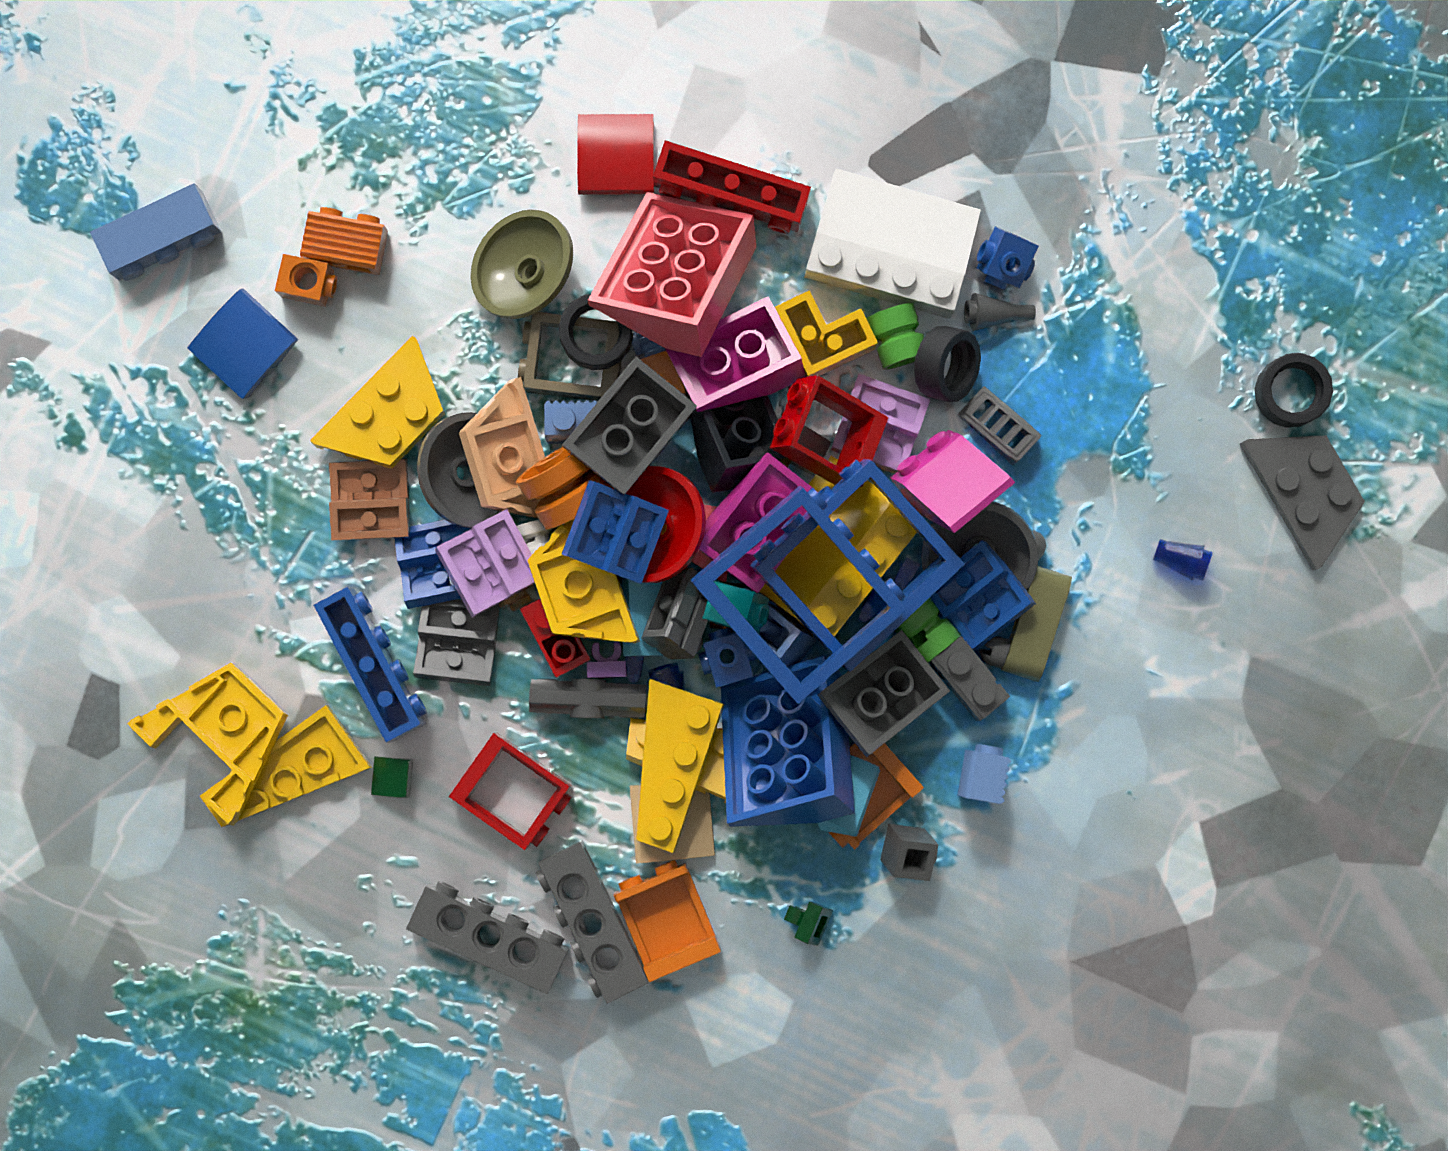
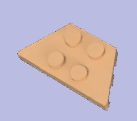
M518 377L509 380L459 432V436L481 507L499 511L507 509L509 513L538 518L534 510L541 499H526L516 483L520 475L545 457L527 395L523 388L522 379Z

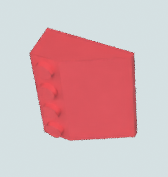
M647 192L588 299L589 306L666 349L702 357L757 247L753 215Z

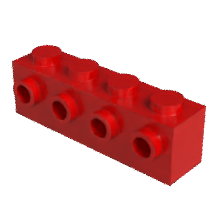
M664 140L653 174L654 187L659 188L658 192L661 195L678 199L684 196L696 200V203L751 214L754 219L768 223L767 227L781 234H789L790 230L798 233L811 192V186Z

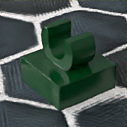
M809 902L806 910L790 905L784 920L799 926L794 938L806 944L818 946L833 910L813 902Z

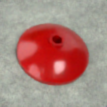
M649 466L626 494L669 510L664 524H667L666 532L663 535L660 533L642 583H658L676 576L694 559L704 538L706 514L700 493L687 477L670 468Z

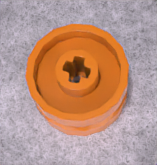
M563 447L538 461L516 480L526 499H541L534 512L545 529L555 528L575 518L589 480L614 489Z

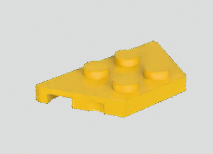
M412 335L310 440L316 448L337 451L351 458L373 461L376 465L392 469L445 415L417 339Z
M574 519L566 522L564 525H560L551 534L550 540L544 546H540L527 560L552 633L562 636L625 643L640 642L618 576L562 555Z

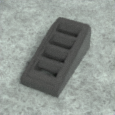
M985 386L958 413L969 426L1012 466L1042 436ZM986 400L991 406L979 419L975 418L972 414ZM998 411L1002 417L989 430L984 424ZM1009 421L1013 427L1000 439L995 434ZM1020 431L1025 437L1012 449L1007 444Z

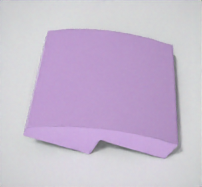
M858 374L851 395L889 417L873 462L878 468L895 474L898 472V465L910 457L930 399ZM842 417L831 447V451L839 454L852 424L850 420Z
M507 509L478 523L471 530L437 546L435 549L472 618L535 583L527 561L532 554Z

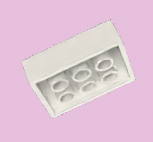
M835 169L804 278L899 305L914 303L916 310L950 319L955 311L981 210Z

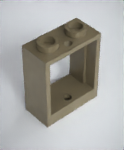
M543 312L532 314L531 322L525 321L522 342L523 344H528L527 359H520L518 377H521L522 382H524L523 388L526 393L599 401L620 376L622 361L609 369L603 370L601 387L536 379L543 326L559 328L562 315ZM579 317L573 329L606 333L605 352L612 349L617 343L619 336L617 322L610 320Z

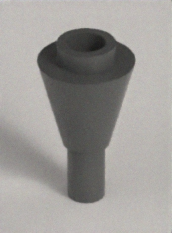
M973 293L971 299L967 300L964 304L965 323H970L972 331L1000 325L1011 320H1034L1036 316L1034 305H1012L1009 302Z

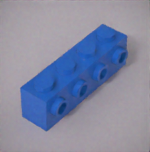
M346 587L314 604L315 610L385 742H394L425 725L426 722L422 716L427 714V710L419 695L416 693L411 696L404 682L409 680V676L401 661L397 659L393 662L386 648L391 646V642L382 626L379 625L375 628L368 614L373 612V608L364 592L361 591L357 594L355 589Z

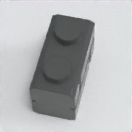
M689 567L676 576L662 582L641 637L647 644L657 648L658 652L672 660L694 659L695 654L703 645L702 635L708 620L703 619L708 600L692 583L691 579L698 572Z
M962 636L928 662L975 721L984 719L1010 697L1001 684L995 682L996 678Z

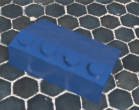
M821 656L787 667L801 682L827 658ZM839 670L833 673L799 704L770 672L721 686V703L725 704L722 711L726 816L727 824L730 827L821 823L855 814L849 735L818 697L822 690L843 675Z

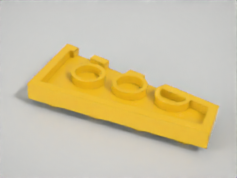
M649 679L637 841L671 853L676 851L725 704Z
M325 705L276 740L238 821L372 768L329 705ZM225 778L200 795V798L221 827L228 826L229 824L205 802V799Z

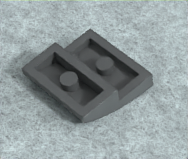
M451 600L422 606L418 626L419 640L413 671L414 678L491 686L500 604L473 618L462 600Z

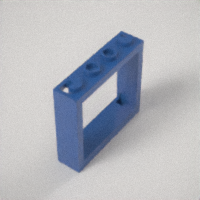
M856 459L840 472L839 475L842 479L832 489L826 486L818 492L828 504L823 510L825 514L829 516L866 480L870 479L939 557L902 591L905 597L900 601L907 610L842 666L850 672L965 565L875 463L868 459H863L861 462ZM808 512L803 516L797 513L782 526V530L785 533L774 543L768 540L760 546L761 549L753 555L756 560L750 567L832 655L842 646L840 642L772 569L818 526Z
M798 486L691 579L697 589L797 704L907 610L900 601L905 597L902 590L891 578L884 582L875 570L880 565L865 548L860 552L855 549L849 542L854 537L853 533L839 518L832 522L823 510L828 504L817 491L811 488L807 492L801 486ZM800 506L808 512L888 606L801 682L713 582Z

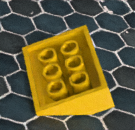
M831 455L828 461L836 465L838 459ZM815 475L809 483L817 492L826 486L830 489L835 486L818 475ZM868 480L864 482L863 487H859L828 516L832 522L839 518L854 535L849 542L858 552L865 548L880 565L875 570L880 578L917 533L879 489ZM819 525L787 554L775 570V573L833 636L837 634L872 590L868 582ZM765 583L759 593L769 598V601L810 632Z

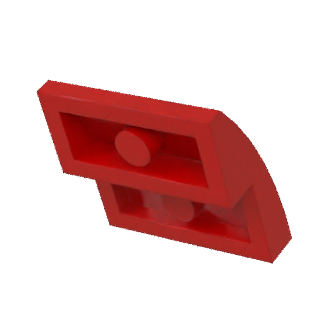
M578 114V195L654 193L653 114Z

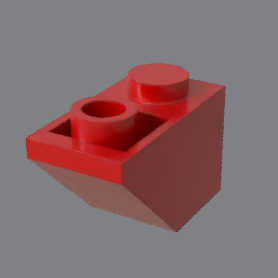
M541 599L520 609L556 678L591 660L580 637L562 636L552 633Z

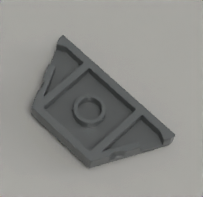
M1327 435L1247 439L1240 443V446L1313 571L1321 568L1365 502Z

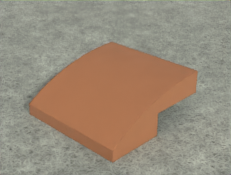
M401 459L392 469L376 465L373 461L329 463L331 540L409 536L407 459Z

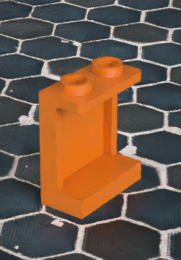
M855 743L850 746V755L878 766L880 773L857 837L829 832L842 848L849 843L855 850L860 845L859 843L910 797L913 798L924 788L885 743L868 757L862 753Z
M676 860L654 868L656 875L643 881L639 874L618 883L621 890L613 894L643 962V969L649 982L721 952L720 944L686 863L677 865Z

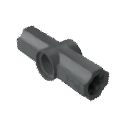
M572 678V681L531 679L529 712L570 714V717L605 719V716L645 718L647 685L606 683V680Z

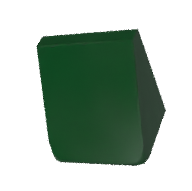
M374 756L371 795L410 798L413 759Z

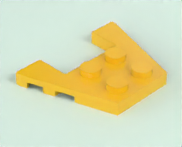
M229 663L189 686V690L171 700H164L156 705V709L143 716H136L127 724L150 747L156 749L183 721L232 769L230 774L205 799V802L227 824L234 826L247 803L288 714L237 665Z

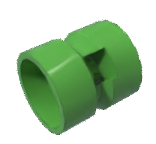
M914 303L890 307L867 318L876 340L882 342L877 348V353L883 370H890L915 362L918 348L924 339V334L915 332V329L919 326V318Z
M928 598L894 630L896 634L902 630L927 662L961 636L948 618H939L940 611L931 598Z

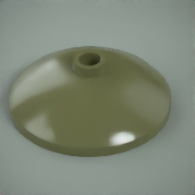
M541 210L515 212L496 223L478 245L471 265V286L478 302L490 313L506 319L524 318L546 307L562 290L572 268L573 243L567 228L556 217Z

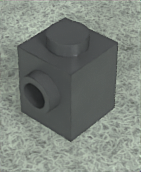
M888 824L880 860L893 877L930 881L933 866L937 859L938 843L925 828Z

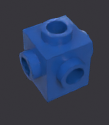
M995 226L989 241L985 240L979 248L977 254V261L979 263L976 268L987 274L984 280L987 283L1004 290L1008 284L1020 288L1023 281H1027L1034 270L1035 260L1033 258L1039 245Z
M725 628L708 634L710 641L703 643L705 651L698 653L704 675L712 673L716 688L754 677L749 662L756 660L755 654L737 633L732 634L731 628ZM724 649H729L734 653V660L730 664H725L720 660V652Z

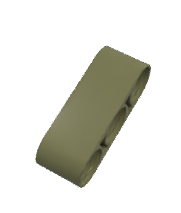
M1037 566L1034 579L1027 589V592L1036 604L1015 620L1009 638L1011 640L1010 648L1001 671L1035 682L1040 681L1072 581L1071 576Z

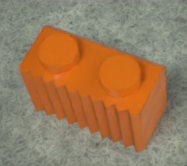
M320 207L319 213L308 211L300 250L302 258L325 262L331 267L380 275L388 230L385 225L380 224V218L367 214H358L357 220L342 217V211L329 207Z

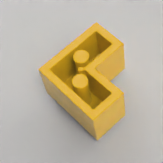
M810 290L775 306L780 319L802 358L806 377L821 376L874 351L878 344L861 308L826 325Z

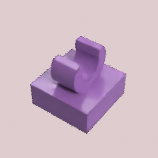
M614 642V653L609 658L601 656L599 643L593 644L592 655L598 662H587V678L628 677L627 661H618L622 654L619 642Z

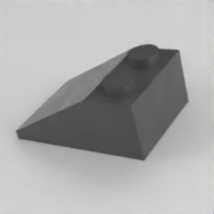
M635 357L566 439L562 447L624 496L684 426L697 405L638 357Z
M901 630L868 655L851 672L847 671L822 690L818 697L862 753L868 757L949 693L950 690Z

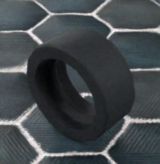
M586 294L572 301L562 313L559 323L560 342L568 358L579 367L593 371L609 369L620 363L629 352L633 340V331L616 321L619 328L617 343L611 350L596 355L584 352L577 346L574 340L573 329L575 322L582 314L589 310H596L588 304L591 294Z
M937 326L926 334L918 348L914 366L915 382L921 393L927 397L947 402H957L968 395L975 385L981 362L980 345L975 335L967 330L948 326ZM951 351L950 367L944 378L945 362Z
M1303 353L1285 354L1267 364L1258 375L1254 388L1256 404L1262 415L1273 424L1286 428L1301 427L1319 418L1329 407L1333 395L1332 378L1325 365L1315 357ZM1296 368L1303 370L1310 375L1315 384L1316 394L1314 401L1308 409L1302 412L1291 413L1285 411L1276 404L1272 397L1271 387L1273 381L1285 369Z

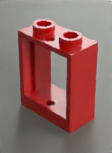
M819 375L797 378L787 393L788 402L783 415L775 424L773 430L774 438L770 448L836 485L842 479L839 475L840 472L856 459L859 462L863 459L873 461L889 417ZM813 400L852 422L836 465L797 443Z
M496 732L491 735L448 797L525 851L530 844H533L535 847L539 846L550 830L545 825L553 812L560 816L573 796L567 793L572 786L570 783ZM502 751L508 753L557 788L525 834L471 797Z

